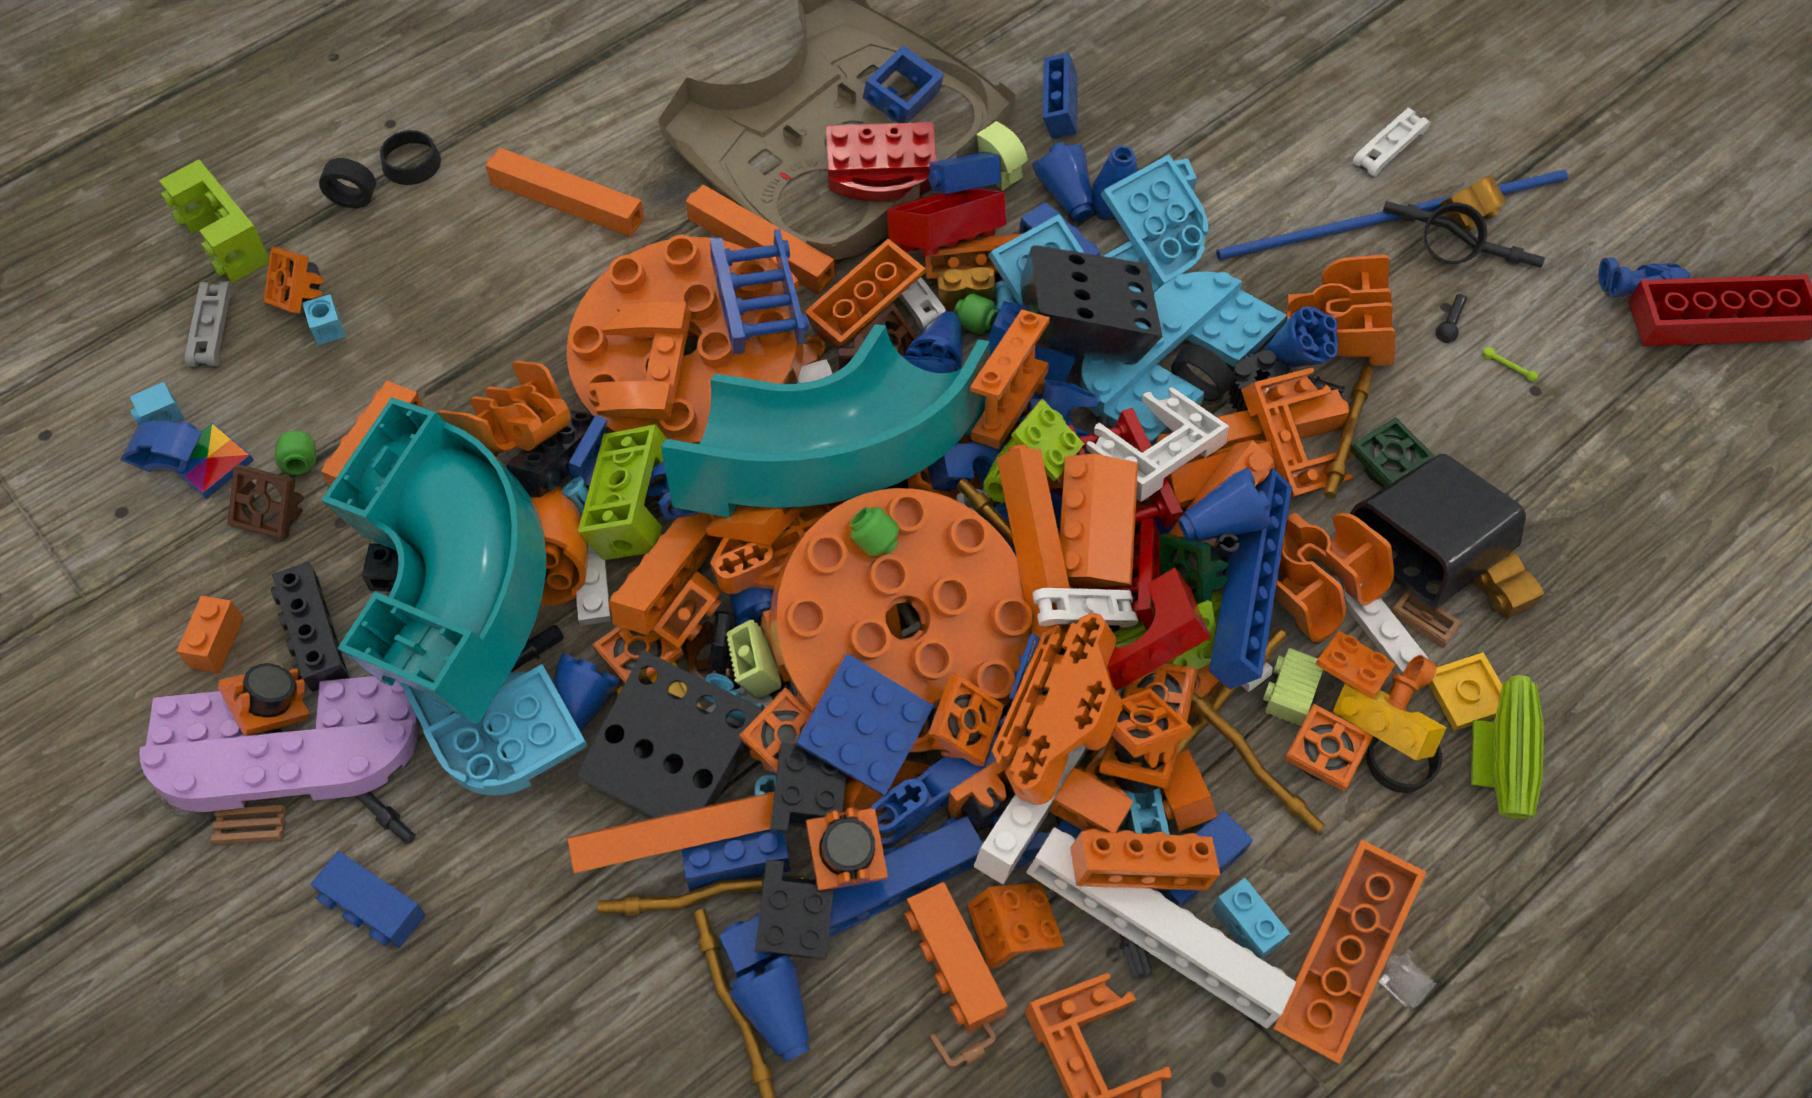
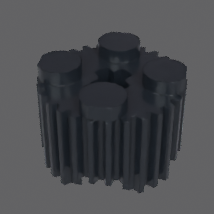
M1262 350L1256 353V355L1251 353L1250 357L1246 355L1244 359L1241 358L1236 363L1233 370L1234 385L1229 389V396H1231L1229 403L1233 404V409H1237L1236 412L1248 410L1241 389L1257 381L1290 373V369H1286L1287 365L1282 364L1281 360L1278 361L1274 352Z

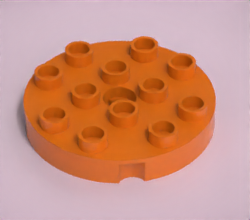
M676 235L669 240L645 246L629 255L619 256L611 262L609 268L593 283L582 298L569 329L567 364L575 391L589 414L593 417L597 415L595 408L600 404L597 394H590L588 389L589 383L645 381L653 338L605 335L601 332V327L604 323L610 324L618 314L616 309L618 306L641 302H686L691 312L687 338H699L697 349L693 353L683 356L671 419L661 420L598 415L607 419L606 434L656 424L667 439L700 444L708 423L711 406L710 380L715 373L779 384H788L798 380L803 360V344H797L794 330L750 337V340L745 341V353H732L710 257V239L712 238ZM723 240L724 249L729 248L730 251L746 249ZM763 259L732 263V266H729L730 273H735L736 275L774 270ZM782 281L738 287V290L735 291L736 298L741 297L742 300L785 294ZM788 306L744 312V315L740 316L742 323L747 322L748 325L791 319Z
M893 488L873 491L845 501L821 517L798 540L783 563L775 583L770 610V634L777 666L786 668L791 681L797 689L795 696L811 712L814 710L844 655L847 653L932 705L942 697L949 675L958 673L1006 706L1011 700L1009 697L1016 679L1014 671L1018 672L1022 661L1019 660V656L1024 655L1030 635L1032 634L1030 625L1033 616L1029 604L1025 601L1017 557L1002 535L986 519L964 504L944 495L911 488ZM864 507H879L883 509L899 525V533L896 538L898 545L891 553L886 555L882 553L874 557L869 556L851 540L850 521ZM906 602L917 611L920 618V630L910 638L899 640L890 632L886 624L885 614L892 606ZM928 718L908 754L934 750L930 748L933 738L928 735Z

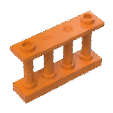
M1021 309L971 384L970 392L985 396V411L971 431V441L996 449H1000L1048 373L1049 363L1035 359V344L1049 324L1050 317Z

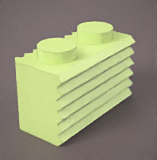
M748 620L728 631L726 636L728 637L727 641L729 642L728 646L730 647L729 651L732 657L730 661L733 662L731 666L734 667L732 671L735 672V682L758 700L780 689L779 671L761 626L754 623V620Z
M1288 648L1285 657L1278 656L1272 672L1278 675L1276 682L1268 683L1263 700L1268 701L1265 710L1267 714H1272L1279 719L1302 726L1308 715L1323 671L1322 668L1316 665L1318 658L1292 648Z

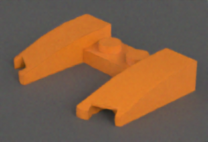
M670 301L620 305L616 308L618 314L610 324L604 323L601 327V332L605 335L653 338L645 381L589 383L588 389L590 394H597L600 404L595 408V412L597 415L670 420L691 319L690 309L686 302Z
M1313 368L1257 381L1241 389L1250 417H1259L1266 440L1271 441L1277 472L1292 486L1290 499L1326 488L1328 481L1327 471L1330 463L1334 462L1336 453L1307 460L1289 406L1332 393L1327 384L1318 390L1309 380L1308 376L1313 373ZM1349 452L1348 459L1353 457L1351 452ZM1347 474L1342 482L1352 479V475Z
M738 505L729 518L710 514L712 523L706 527V531L710 536L772 545L806 506L773 508Z
M1109 973L1029 1003L1024 1013L1038 1043H1044L1068 1098H1162L1161 1081L1171 1079L1169 1066L1108 1091L1079 1029L1136 1001L1135 996L1130 991L1123 998H1120L1105 985L1111 976Z

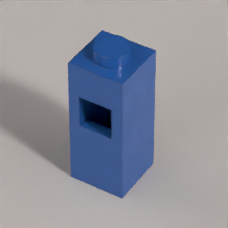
M981 152L929 162L930 172L928 179L933 191L948 194L1001 183L999 155Z

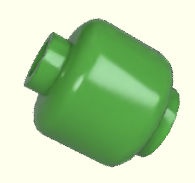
M974 293L967 295L964 300L960 299L954 310V313L961 322L962 329L977 335H982L987 331L990 332L999 313L992 300Z
M289 431L282 434L275 444L276 465L280 470L291 475H302L309 472L316 463V444L313 438L300 431Z
M864 507L850 521L851 540L869 556L874 557L882 553L884 555L889 554L898 545L896 538L899 533V525L883 509L879 507Z

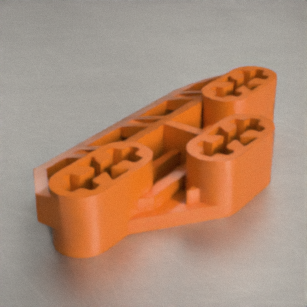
M847 500L806 506L787 527L788 529L784 530L772 545L724 537L710 562L719 588L727 594H736L751 587L774 590L781 567L798 540L821 517L827 514L824 511L827 510L829 512Z
M1090 613L1081 617L1077 624L1071 623L1066 633L1063 632L1059 625L1042 633L992 748L998 765L1006 773L1014 793L1020 800L1035 805L1047 803L1054 796L1068 761L1067 754L1082 744L1089 750H1098L1103 748L1110 740L1123 706L1122 699L1114 689L1107 669L1117 640L1104 618L1097 613ZM1062 647L1066 649L1064 655L1059 654ZM1044 688L1049 690L1047 696L1042 695ZM1027 729L1031 732L1029 737L1024 736Z

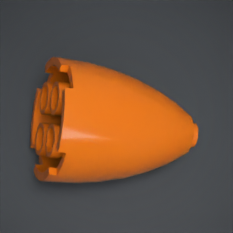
M557 485L541 498L531 497L539 514L544 532L546 570L548 569L547 582L544 583L540 606L560 605L577 597L576 591L582 588L587 576L588 543L578 533L582 516L576 504L569 497L567 498L562 495L563 488Z

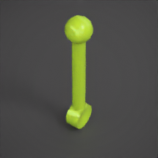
M1491 347L1484 348L1482 356L1485 359L1493 358L1525 375L1530 382H1535L1538 379L1536 371H1528L1499 356Z

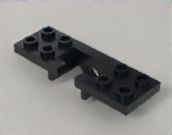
M781 742L770 817V831L787 833L788 825L806 827V820L822 818L836 810L842 813L846 774L796 744ZM766 860L755 952L826 960L834 889L818 891L816 878L812 880L782 876L784 862Z

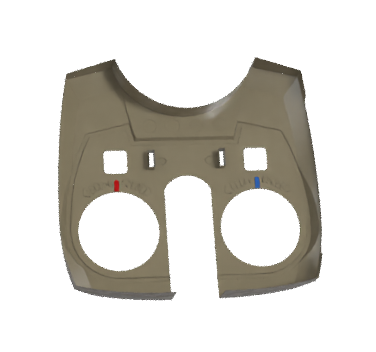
M798 0L799 20L803 27L804 39L798 52L788 64L766 78L744 84H713L686 77L658 119L660 132L691 166L733 202L834 260L854 257L889 235L887 209L919 199L920 182L900 200L869 201L865 217L855 228L842 235L830 238L807 237L791 230L780 218L777 201L782 188L792 178L807 171L828 169L827 151L824 146L826 125H838L846 121H862L865 124H888L886 114L862 98L865 84L857 79V75L870 65L880 68L904 45L944 73L942 85L959 91L970 101L975 113L973 126L957 142L935 148L936 161L979 153L977 133L996 121L1007 126L1015 109L1016 94L1000 81L998 85L992 84L972 67L941 47L873 10L866 0ZM897 71L882 84V86L895 95L916 85ZM763 149L769 150L782 160V164L768 175L761 174L748 163L752 157Z

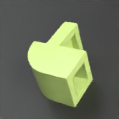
M996 121L977 133L979 153L987 152L999 155L1001 183H997L996 187L1005 190L1023 178L1021 165L1027 162L1028 158L1023 144L1013 131Z

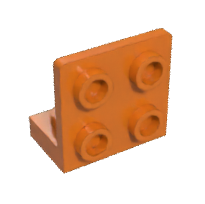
M1338 631L1316 662L1318 667L1370 698H1374L1377 692L1381 690L1396 665L1388 660L1385 655L1369 649L1359 643L1355 637L1346 635L1341 631Z
M1042 883L991 886L967 904L988 969L999 968L1020 953L1056 950L1064 946Z

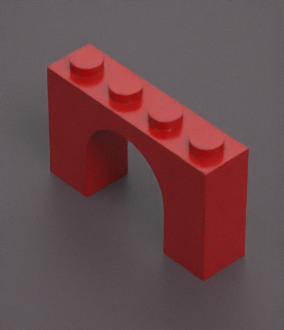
M1176 568L1147 583L1155 605V617L1147 632L1135 642L1124 647L1114 648L1107 669L1116 691L1211 638L1193 593Z

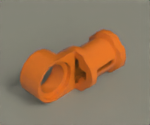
M1417 655L1408 663L1402 675L1393 674L1391 678L1393 683L1387 693L1390 695L1388 703L1400 710L1407 711L1406 707L1413 693L1428 685L1434 678L1437 670L1436 664L1422 655Z

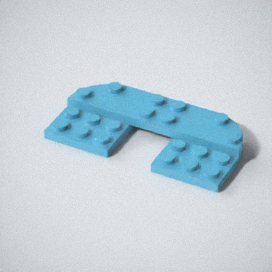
M1169 154L1102 191V198L1130 239L1129 242L1105 254L1104 257L1148 263L1153 292L1177 275L1185 274L1200 259L1206 248L1204 245L1206 234L1208 233L1207 217L1199 199ZM1060 214L992 250L988 255L1020 305H1022L1021 276L1032 246L1038 245L1084 253ZM1128 287L1130 290L1134 292H1141V290H1139L1136 287Z
M1226 272L1179 274L1154 292L1163 337L1138 363L1131 366L1089 356L1084 357L1080 379L1081 388L1100 395L1097 407H1089V409L1097 417L1099 415L1107 416L1108 424L1115 427L1121 411L1133 408L1152 447L1156 444L1157 438L1161 433H1168L1171 430L1143 403L1142 395L1144 393L1151 392L1157 400L1169 399V388L1173 387L1198 405L1204 398L1202 390L1157 365L1163 358L1186 339L1193 344L1209 349L1224 362L1235 367L1241 358L1244 359L1246 355L1250 357L1251 353L1253 354L1286 323L1287 315L1242 291V281ZM1140 305L1137 308H1135L1137 310H1145ZM1135 322L1138 327L1149 329L1147 325Z
M542 664L501 686L478 725L467 721L461 715L427 694L398 681L423 728L422 731L437 760L454 781L472 792L498 796L524 790L532 786L529 781L530 779L588 747Z

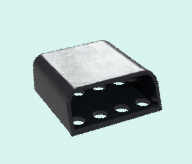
M1038 245L1031 247L1020 281L1023 310L1050 317L1049 324L1035 346L1132 366L1138 363L1163 337L1148 263ZM1128 287H1136L1139 290H1141V292H1134L1130 290ZM1131 304L1140 305L1145 310H1137ZM1135 322L1143 323L1147 325L1149 329L1140 328L1135 324Z
M1447 454L1434 456L1368 499L1359 502L1350 512L1351 515L1362 520L1390 543L1392 550L1398 554L1396 558H1393V580L1433 611L1519 547L1522 542L1526 521V513L1517 501ZM1407 567H1415L1421 573L1412 577L1406 575L1403 570ZM1431 584L1440 585L1437 594L1428 592L1426 587Z
M642 649L637 662L585 757L578 775L593 790L649 819L715 805L748 748L738 736L762 712V708ZM651 667L657 670L658 677L654 683L648 678L646 668ZM675 682L684 683L687 686L684 697L680 698L668 692L671 684ZM710 696L715 699L716 707L713 712L710 713L697 706L701 698ZM733 711H741L745 714L746 720L742 727H738L726 721L727 716Z

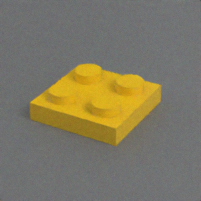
M1484 652L1437 667L1436 674L1428 686L1453 731L1472 726L1473 720L1487 721L1496 718L1502 683Z

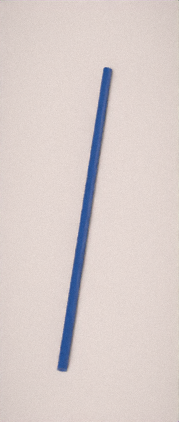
M1566 170L1500 184L1498 187L1504 195L1565 181L1568 178V173ZM1451 196L1413 205L1419 206V210L1431 212L1441 207L1440 202ZM1382 211L1217 249L1216 256L1218 260H1223L1403 218V216Z

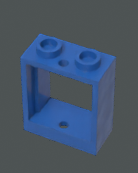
M903 45L866 80L862 98L886 114L891 120L897 123H908L940 91L944 73ZM895 71L921 88L907 103L881 85Z

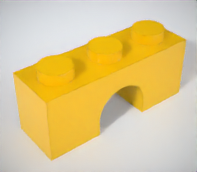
M1347 683L1344 684L1333 713L1414 760L1425 759L1435 755L1447 727L1419 711L1407 712L1388 703L1390 695L1381 690L1377 692L1374 698H1370Z

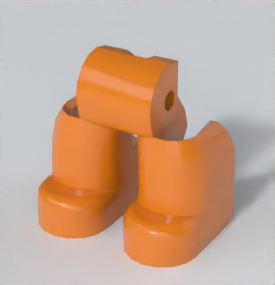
M1389 256L1347 257L1332 262L1322 273V286L1316 288L1313 293L1288 294L1287 320L1295 311L1302 307L1316 308L1325 315H1332L1337 321L1336 334L1338 346L1336 356L1368 357L1371 366H1393L1395 329L1392 328L1391 290L1388 289Z
M518 360L513 362L512 367L520 386L511 389L488 387L485 389L487 398L472 397L470 402L476 416L447 410H439L437 414L446 423L463 429L478 439L496 458L499 453L511 450L516 446L526 451L533 450L565 428L570 423L571 418L569 409L565 401L561 399L550 371L541 363Z
M1294 512L1287 517L1278 572L1284 579L1281 581L1277 579L1275 599L1295 618L1298 629L1312 642L1324 641L1339 629L1346 617V604L1341 584L1313 561L1308 562L1315 557L1343 581L1346 592L1364 606L1380 599L1389 589L1394 579V565L1390 543L1362 520L1349 513H1340L1332 517L1336 529V534L1332 541H1330V536L1324 529L1317 525H1310L1297 513Z

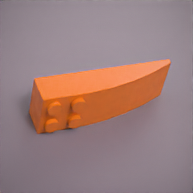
M1361 839L1350 856L1294 979L1296 984L1282 1015L1276 1020L1273 1027L1275 1031L1337 1064L1341 1063L1424 880L1426 871Z

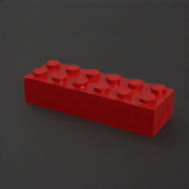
M1808 275L1641 280L1628 301L1643 346L1810 341L1812 338V284Z

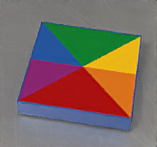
M211 423L202 430L199 443L184 473L175 472L207 499L233 478L234 466H247L254 460L248 452L215 424Z

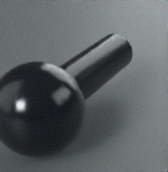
M1456 295L1446 321L1440 323L1436 328V337L1444 343L1454 342L1459 335L1456 325L1467 301L1465 295Z

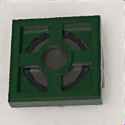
M1397 417L1351 444L1350 452L1364 465L1368 477L1376 484L1387 487L1435 456Z
M1169 533L1159 535L1160 576L1176 568L1189 585L1197 604L1207 600L1212 602L1211 590L1221 588L1228 581V576L1223 575V570L1228 567V563L1222 561L1217 550L1207 542H1198Z

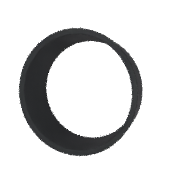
M405 130L397 132L387 138L380 149L383 173L389 180L397 184L415 185L422 183L434 176L441 165L440 153L432 139L420 131ZM420 143L431 147V153L428 158L417 166L398 168L386 162L388 155L402 145Z
M1449 203L1439 207L1430 215L1424 228V242L1428 252L1436 260L1447 264H1459L1471 260L1482 250L1487 238V226L1484 218L1475 208L1464 203ZM1447 212H1460L1467 215L1475 223L1478 231V240L1474 250L1467 257L1457 261L1445 260L1436 255L1430 248L1427 240L1428 228L1432 221L1439 215Z
M1183 345L1171 365V371L1174 375L1204 392L1203 400L1217 401L1234 385V376L1228 365L1218 355L1200 345ZM1186 363L1206 373L1216 386L1199 378Z
M1375 736L1372 737L1367 753L1368 767L1373 777L1387 789L1400 793L1414 792L1432 781L1439 773L1442 765L1440 745L1435 755L1428 758L1429 773L1425 781L1417 784H1404L1389 778L1380 770L1375 762L1373 747L1380 739Z

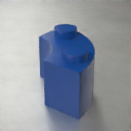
M146 421L136 428L120 460L148 472L156 468H166L184 473L199 443L202 431L197 430L194 425L185 421H180L178 424L166 421Z

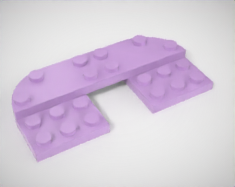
M374 676L320 681L316 729L244 736L220 691L155 697L152 702L146 746L140 747V763L145 776L155 791L164 797L169 804L188 811L209 812L244 808L245 801L305 794H310L313 801L351 797L379 788L389 782L387 777L399 766L405 767L417 744L419 720L401 684L397 680L391 687L382 683Z

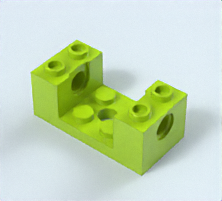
M200 159L159 180L164 189V192L160 193L169 208H174L171 211L173 218L179 226L185 225L191 233L200 231L204 239L201 246L210 259L214 258L211 264L220 277L225 275L233 284L269 264L270 258L254 225Z
M656 424L603 434L578 528V533L602 560L649 553L661 534L662 526L644 506L652 470L664 461L661 445L667 438ZM662 476L656 477L657 480L665 479V477Z

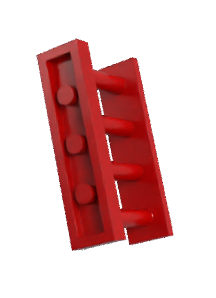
M1133 408L1122 410L1115 427L1109 430L1143 453L1151 447V444ZM1068 425V427L1076 434L1073 426ZM1093 433L1079 437L1084 445L1076 455H1086L1084 449L1087 442L1090 441L1096 444L1099 436ZM1165 477L1163 487L1149 496L1152 504L1136 509L1135 523L1147 518L1156 517L1160 519L1163 528L1174 526L1183 511Z
M1154 518L1142 520L1141 533H1137L1136 537H1134V549H1139L1140 555H1136L1135 559H1133L1132 572L1138 571L1139 577L1132 581V586L1077 588L1130 590L1131 594H1137L1138 600L1134 601L1131 607L1132 611L1136 612L1138 620H1142L1146 632L1152 625L1155 617V605L1147 583L1160 576V534Z

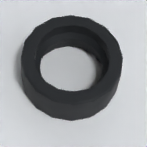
M335 158L325 164L319 180V187L321 192L337 205L358 209L370 203L376 187V179L374 174L361 163L347 158ZM337 179H344L346 181H349L355 184L358 188L346 186L343 183L339 182Z

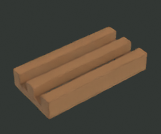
M1407 590L1391 610L1397 619L1442 648H1445L1462 624V621L1440 607L1433 611ZM1406 601H1410L1411 603H1413L1414 605H1416L1424 611H1420L1419 609L1415 608ZM1433 617H1435L1436 619H1438V620L1441 621L1442 623H1444V624H1446L1447 626H1449L1450 629H1448V628L1445 627L1444 625H1442V624H1440L1439 622H1437L1436 620H1434Z
M284 805L244 807L219 810L214 813L216 821L213 822L212 828L215 832L211 834V842L214 845L283 841L286 817ZM276 816H277V818H262V819H246V820H231V821H225V820H229V819H244V818H260V817H276ZM276 826V830L224 834V830L257 829L259 827Z

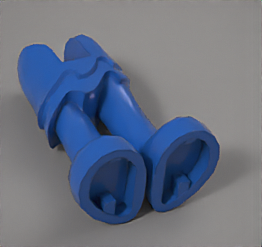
M1612 257L1603 258L1598 271L1601 288L1604 292L1609 291L1610 297H1624L1633 294L1641 280L1691 278L1690 273L1686 269L1681 268L1677 263L1642 265L1636 271H1630L1627 267H1620L1617 259Z

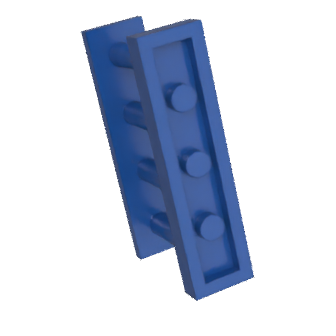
M780 229L774 230V244L770 246L730 251L729 248L724 249L722 237L710 239V257L732 353H745V341L750 340V337L793 330L797 344H804V332L809 331L808 318L806 313L801 314L787 259L790 258L789 243L787 240L783 241ZM770 257H776L779 268L777 270L742 275L730 273L729 266H732V263ZM782 281L785 294L742 300L741 297L736 298L735 295L738 287ZM788 306L791 319L748 325L747 322L742 323L740 317L747 311Z

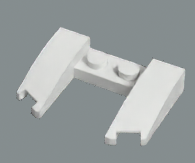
M1173 387L1169 388V399L1157 400L1151 392H1146L1142 395L1143 403L1173 433L1141 453L1104 425L1098 423L1094 428V434L1099 436L1097 443L1088 441L1086 449L1090 454H1099L1138 463L1136 499L1140 502L1161 489L1166 476L1199 454L1206 458L1227 442L1229 425Z

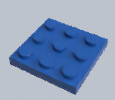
M847 653L844 655L794 744L884 796L934 705Z

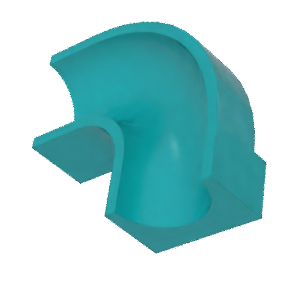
M875 324L851 361L839 371L822 379L797 384H779L715 373L710 380L711 406L708 423L700 444L666 439L661 445L672 507L729 518L738 505L781 508L829 504L882 490L919 473L952 449L963 435L971 436L972 429L985 411V396L970 392V386L990 357V341L978 340L962 369L951 373H933L920 369L905 360L891 343L887 327Z
M391 397L321 499L324 504L362 537L396 550L399 562L397 577L389 596L376 591L373 593L337 649L382 683L392 687L396 680L401 681L449 707L467 721L478 725L514 667L536 621L546 576V547L543 528L531 497L521 483L478 439L463 429L446 423L435 411Z

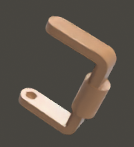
M988 1022L983 1024L982 1028L988 1038L960 1052V1055L953 1060L950 1059L934 1033L929 1035V1039L946 1067L956 1069L964 1063L969 1065L986 1054L985 1050L995 1043L996 1035Z

